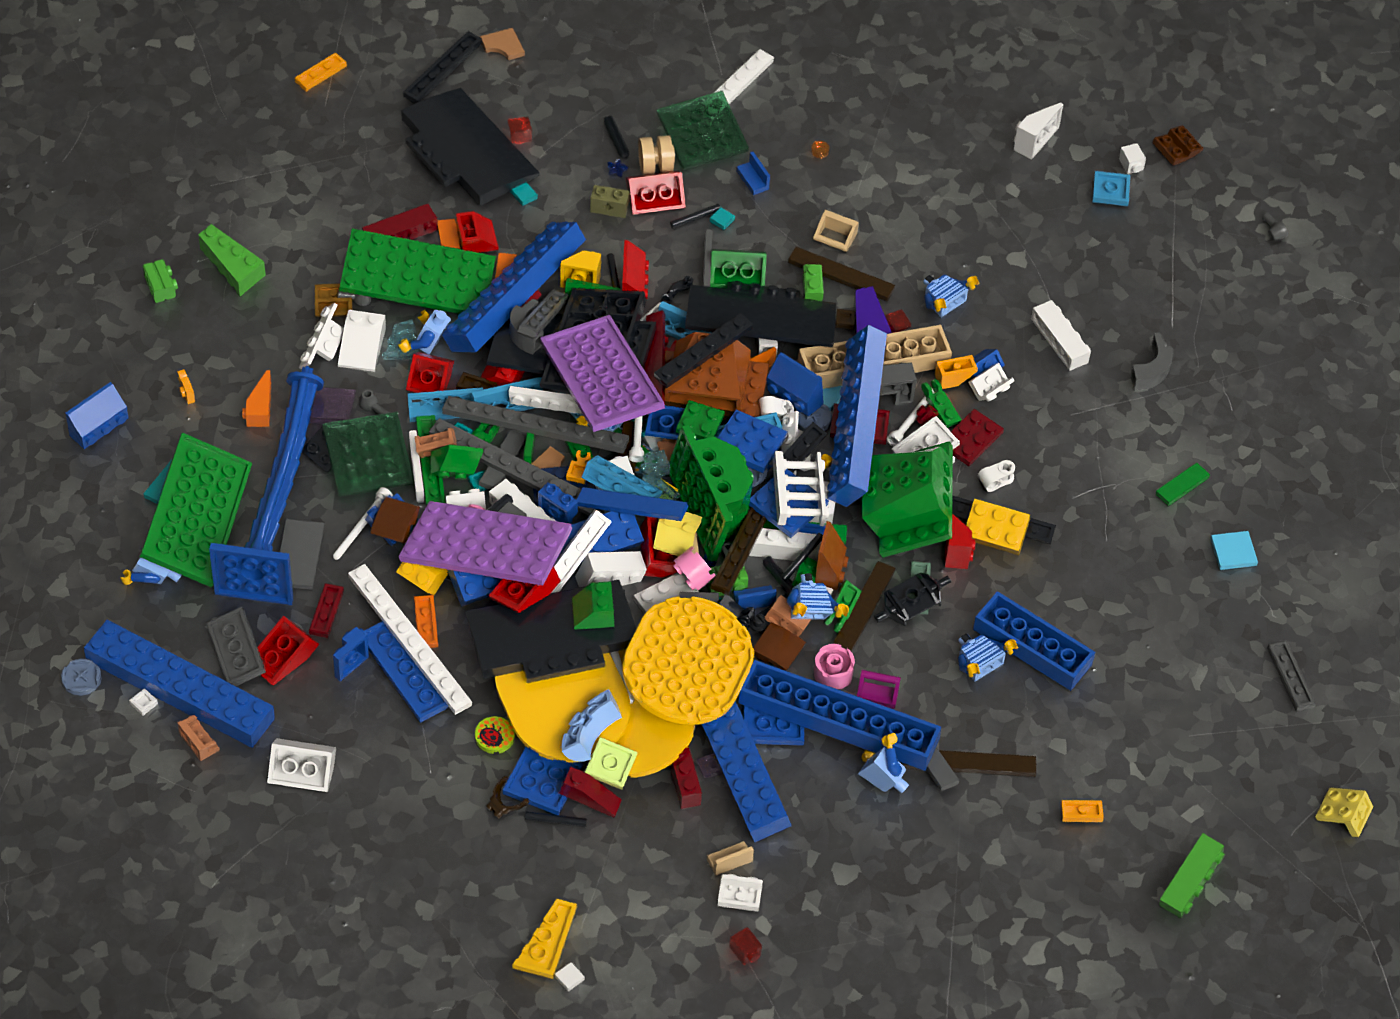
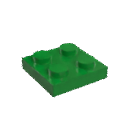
M689 400L677 425L676 433H680L682 426L689 425L695 433L697 440L715 437L724 418L725 411Z

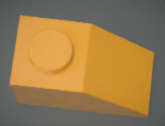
M972 355L938 361L936 363L935 378L942 385V389L957 387L975 374L978 368Z

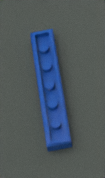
M585 487L582 488L576 500L580 507L682 521L688 508L687 502Z

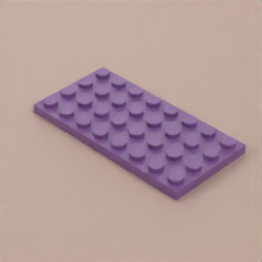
M610 315L540 337L543 348L593 432L665 408L664 401Z
M429 501L399 554V559L401 562L543 586L572 531V526L569 523Z

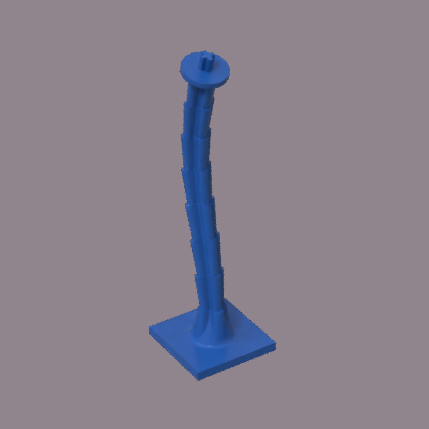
M309 366L302 367V372L296 371L287 375L286 382L291 386L289 407L286 408L283 433L280 434L277 456L273 460L271 475L267 479L264 496L260 499L257 516L252 523L249 542L244 547L216 543L210 544L209 552L215 595L292 605L293 603L290 555L288 553L274 552L272 543L280 526L279 521L287 505L286 500L293 487L292 481L300 465L299 459L306 442L305 435L312 415L311 408L316 391L322 390L324 386L323 379L314 375L313 368Z

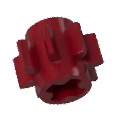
M922 405L917 410L916 414L918 416L916 420L923 426L929 420L938 416L939 413L931 405L927 407Z

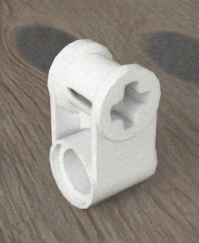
M765 396L759 399L761 416L776 412L781 421L784 415L794 412V407L789 400L775 398L774 396Z
M1004 460L990 467L983 468L977 476L986 491L992 492L1014 481L1015 465L1012 461Z

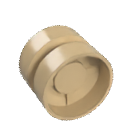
M670 135L658 136L656 146H654L651 137L639 138L638 152L642 175L655 174L656 164H658L660 173L672 172L674 170L675 152Z

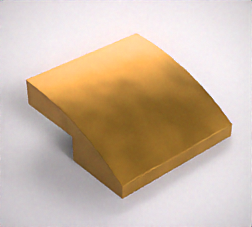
M315 284V317H322L320 315L322 310L334 303L337 304V307L332 317L347 316L348 310H352V297L337 298L340 284Z

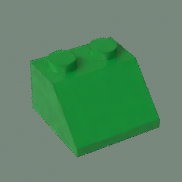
M449 444L431 451V474H436L439 478L453 476L456 480H466V477L474 475L483 454V449Z
M611 582L590 583L572 597L574 630L614 627Z

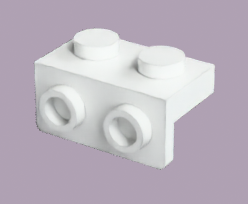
M996 363L968 383L978 401L986 400L988 402L996 398V393L999 391L1004 392L1009 389L1014 379H1008L1000 364Z
M479 489L468 490L466 494H461L460 491L449 492V495L445 496L446 504L464 507L474 504L486 510L485 495Z
M722 874L717 906L758 912L763 880L755 877L745 878L734 874Z

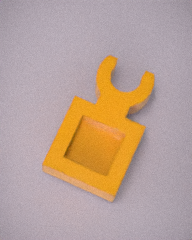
M185 369L179 370L177 373L179 376L178 380L182 386L179 387L181 397H185L188 404L194 403V390Z
M578 450L576 453L577 461L571 460L566 480L585 484L586 480L581 477L587 462L591 460V455L588 452L587 456L582 458L581 451Z

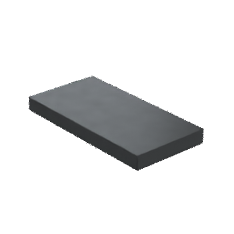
M286 519L280 552L290 555L293 588L313 590L325 528V523Z
M242 606L206 623L226 682L238 686L266 673L249 621Z

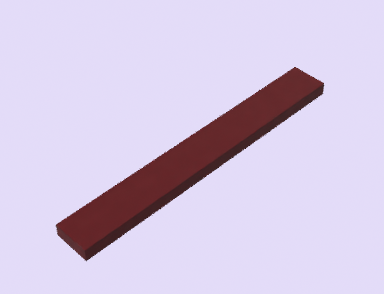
M661 310L646 316V321L656 322L657 328L645 363V372L665 404V387L654 377V372L665 365V313Z

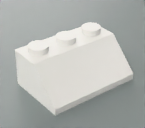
M277 738L271 747L267 783L328 792L334 769L336 747Z

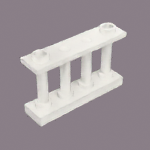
M775 451L773 474L778 525H786V520L790 516H819L820 526H824L825 519L829 518V507H826L823 481L825 461L821 459V452H817L815 462L787 461L783 459V451ZM786 469H815V477H788L784 471ZM788 484L816 485L817 493L789 492V490H786V486ZM789 500L818 501V509L791 508L787 506V502Z

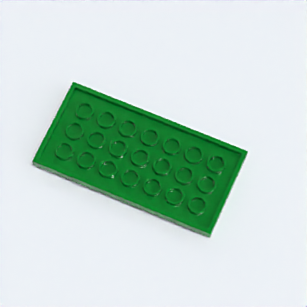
M352 229L339 291L460 314L469 307L472 301L480 296L484 289L491 285L496 256Z
M182 432L139 557L212 587L214 583L209 552L210 544L227 545L252 463Z

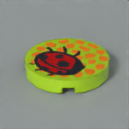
M492 716L485 718L479 722L475 729L476 744L487 753H503L514 743L515 731L511 723L502 717Z

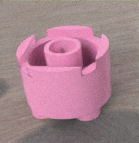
M691 546L674 560L676 564L673 567L680 575L684 573L687 576L686 583L692 590L696 588L699 591L716 575L715 573L710 575L709 571L711 568L698 552L692 553L694 548Z
M839 644L823 646L815 657V680L818 683L838 690L849 686L853 678L855 664L853 653L848 648L847 650L842 648Z

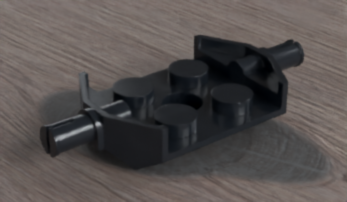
M920 572L884 592V611L874 615L875 620L879 623L885 618L890 617V619L905 626L907 620L938 603L941 606L940 589L951 583L949 576L947 575L937 580L926 573ZM909 593H916L918 595L914 599L907 597Z

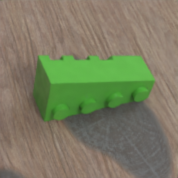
M209 225L198 234L200 249L212 264L214 263L217 266L218 271L227 278L228 283L236 289V293L239 296L243 295L266 276L265 264L262 259L214 225Z
M1202 833L1160 898L1159 906L1179 918L1184 913L1188 914L1193 906L1192 901L1195 897L1198 898L1204 888L1203 885L1206 881L1210 880L1215 868L1225 856L1223 853L1224 845Z

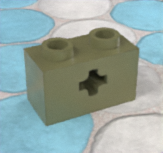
M594 185L590 200V212L626 218L629 207V191Z

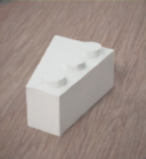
M640 551L588 553L575 578L579 588L588 586L590 583L620 580L623 586L641 582L647 568Z

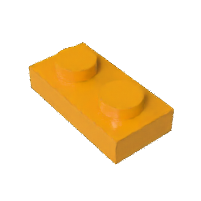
M1061 801L1062 822H1103L1102 801Z

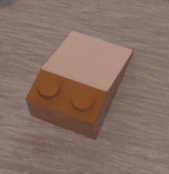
M829 521L826 522L819 549L815 583H823L826 587L838 590L839 583L844 581L845 572H842L843 567L847 568L849 557L846 556V546Z

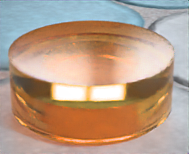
M816 141L812 144L811 152L817 158H824L829 154V145L825 141Z

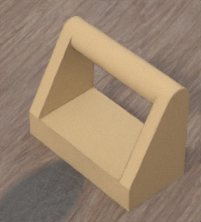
M825 210L813 240L847 252L857 235L859 222ZM824 228L846 235L848 238L844 244L825 237L821 233Z

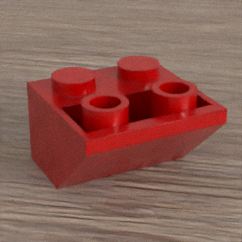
M475 211L456 214V227L462 250L477 253L499 250L492 220Z

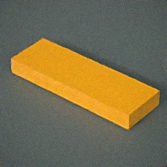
M335 52L296 76L295 82L303 90L308 91L347 67V62Z

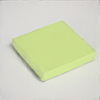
M600 737L585 773L591 775L596 780L622 790L638 752Z

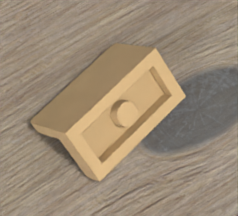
M745 841L707 855V861L715 876L753 862L754 849L752 846L747 847Z

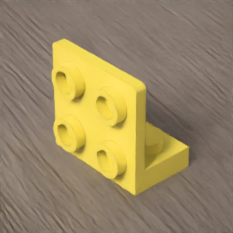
M686 512L682 521L658 518L653 548L680 556L693 546L695 533L702 517Z
M1329 788L1315 817L1317 821L1345 823L1352 837H1359L1373 809V805L1366 791Z

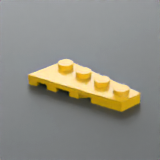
M556 899L540 927L535 930L533 937L525 945L519 958L514 961L513 969L553 979L577 909V904Z

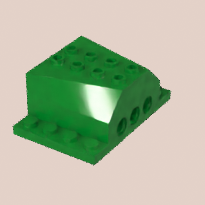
M685 425L681 427L667 470L675 488L679 489L678 495L681 501L688 504L686 512L702 517L696 533L708 561L711 563L717 561L724 542L735 539L746 518L754 477L746 465L745 456L741 454L738 447L714 436L697 440L690 426Z
M950 441L914 452L872 455L868 492L862 497V518L880 538L879 554L882 558L952 539L953 445Z

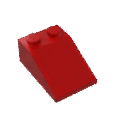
M552 567L543 586L502 579L489 594V597L520 613L548 596L561 579L554 567Z
M282 616L258 646L266 673L261 674V676L274 686L304 663L319 646V643L293 621Z

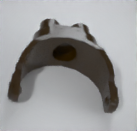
M507 776L502 777L495 785L493 795L490 797L491 801L486 805L489 810L495 811L493 814L498 819L504 814L507 815L510 811L522 809L530 802L526 798L522 803L515 806H505L503 804L500 791L508 780Z

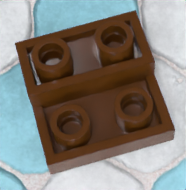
M1183 125L1171 128L1168 134L1154 137L1152 142L1172 165L1182 163L1196 156L1204 149Z
M386 497L377 512L370 533L406 543L411 525L416 524L420 506Z
M771 622L754 645V655L765 664L769 661L777 668L787 671L806 642L789 630Z

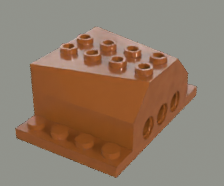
M694 332L677 340L675 352L665 350V365L710 333ZM736 340L667 389L665 388V401L687 404L690 400L716 409L739 410L750 416L759 417L761 415L759 399L764 397L769 363L751 361V350Z

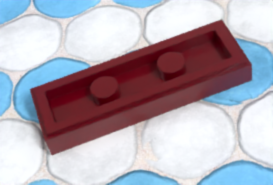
M324 584L309 628V635L329 637L344 593V587Z

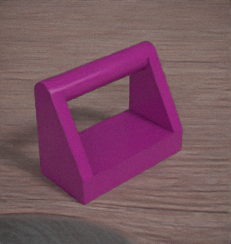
M862 670L857 697L895 709L901 677ZM864 679L895 684V688L864 682Z

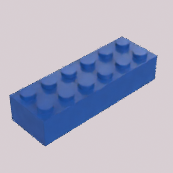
M998 591L975 617L974 631L998 642L1014 639L1018 646V649H1012L1014 656L1070 691L1093 664L1095 651Z

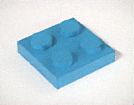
M1095 171L1092 202L1128 206L1130 175Z

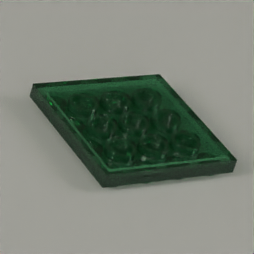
M723 90L657 109V115L666 135L671 137L674 152L683 171L749 151V146Z
M398 412L323 424L322 428L339 497L377 491L381 487L389 489L414 484Z

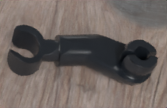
M685 276L684 279L673 283L667 294L662 295L660 301L665 300L671 305L672 298L678 292L690 289V285H693V278Z

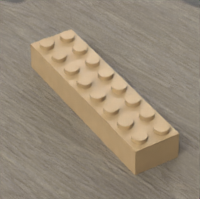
M936 325L887 334L883 365L912 362L915 373L936 369L938 361L951 359L952 351L942 326ZM847 341L834 343L833 347L814 346L799 349L798 363L822 378L823 389L842 386Z

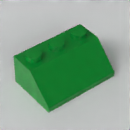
M712 249L710 287L727 288L728 282L740 281L744 284L757 283L760 286H765L767 253Z

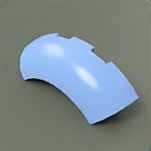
M609 689L591 699L587 703L589 706L582 713L577 712L570 721V729L563 735L562 752L568 759L581 762L590 760L591 750L598 736L609 725L622 718L619 707Z

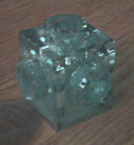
M664 449L657 452L650 451L642 456L640 469L643 475L646 474L648 480H658L670 474V464Z

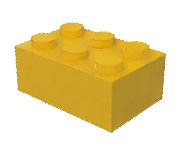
M974 499L966 526L972 531V539L976 540L975 543L1019 555L1029 525L1030 515Z

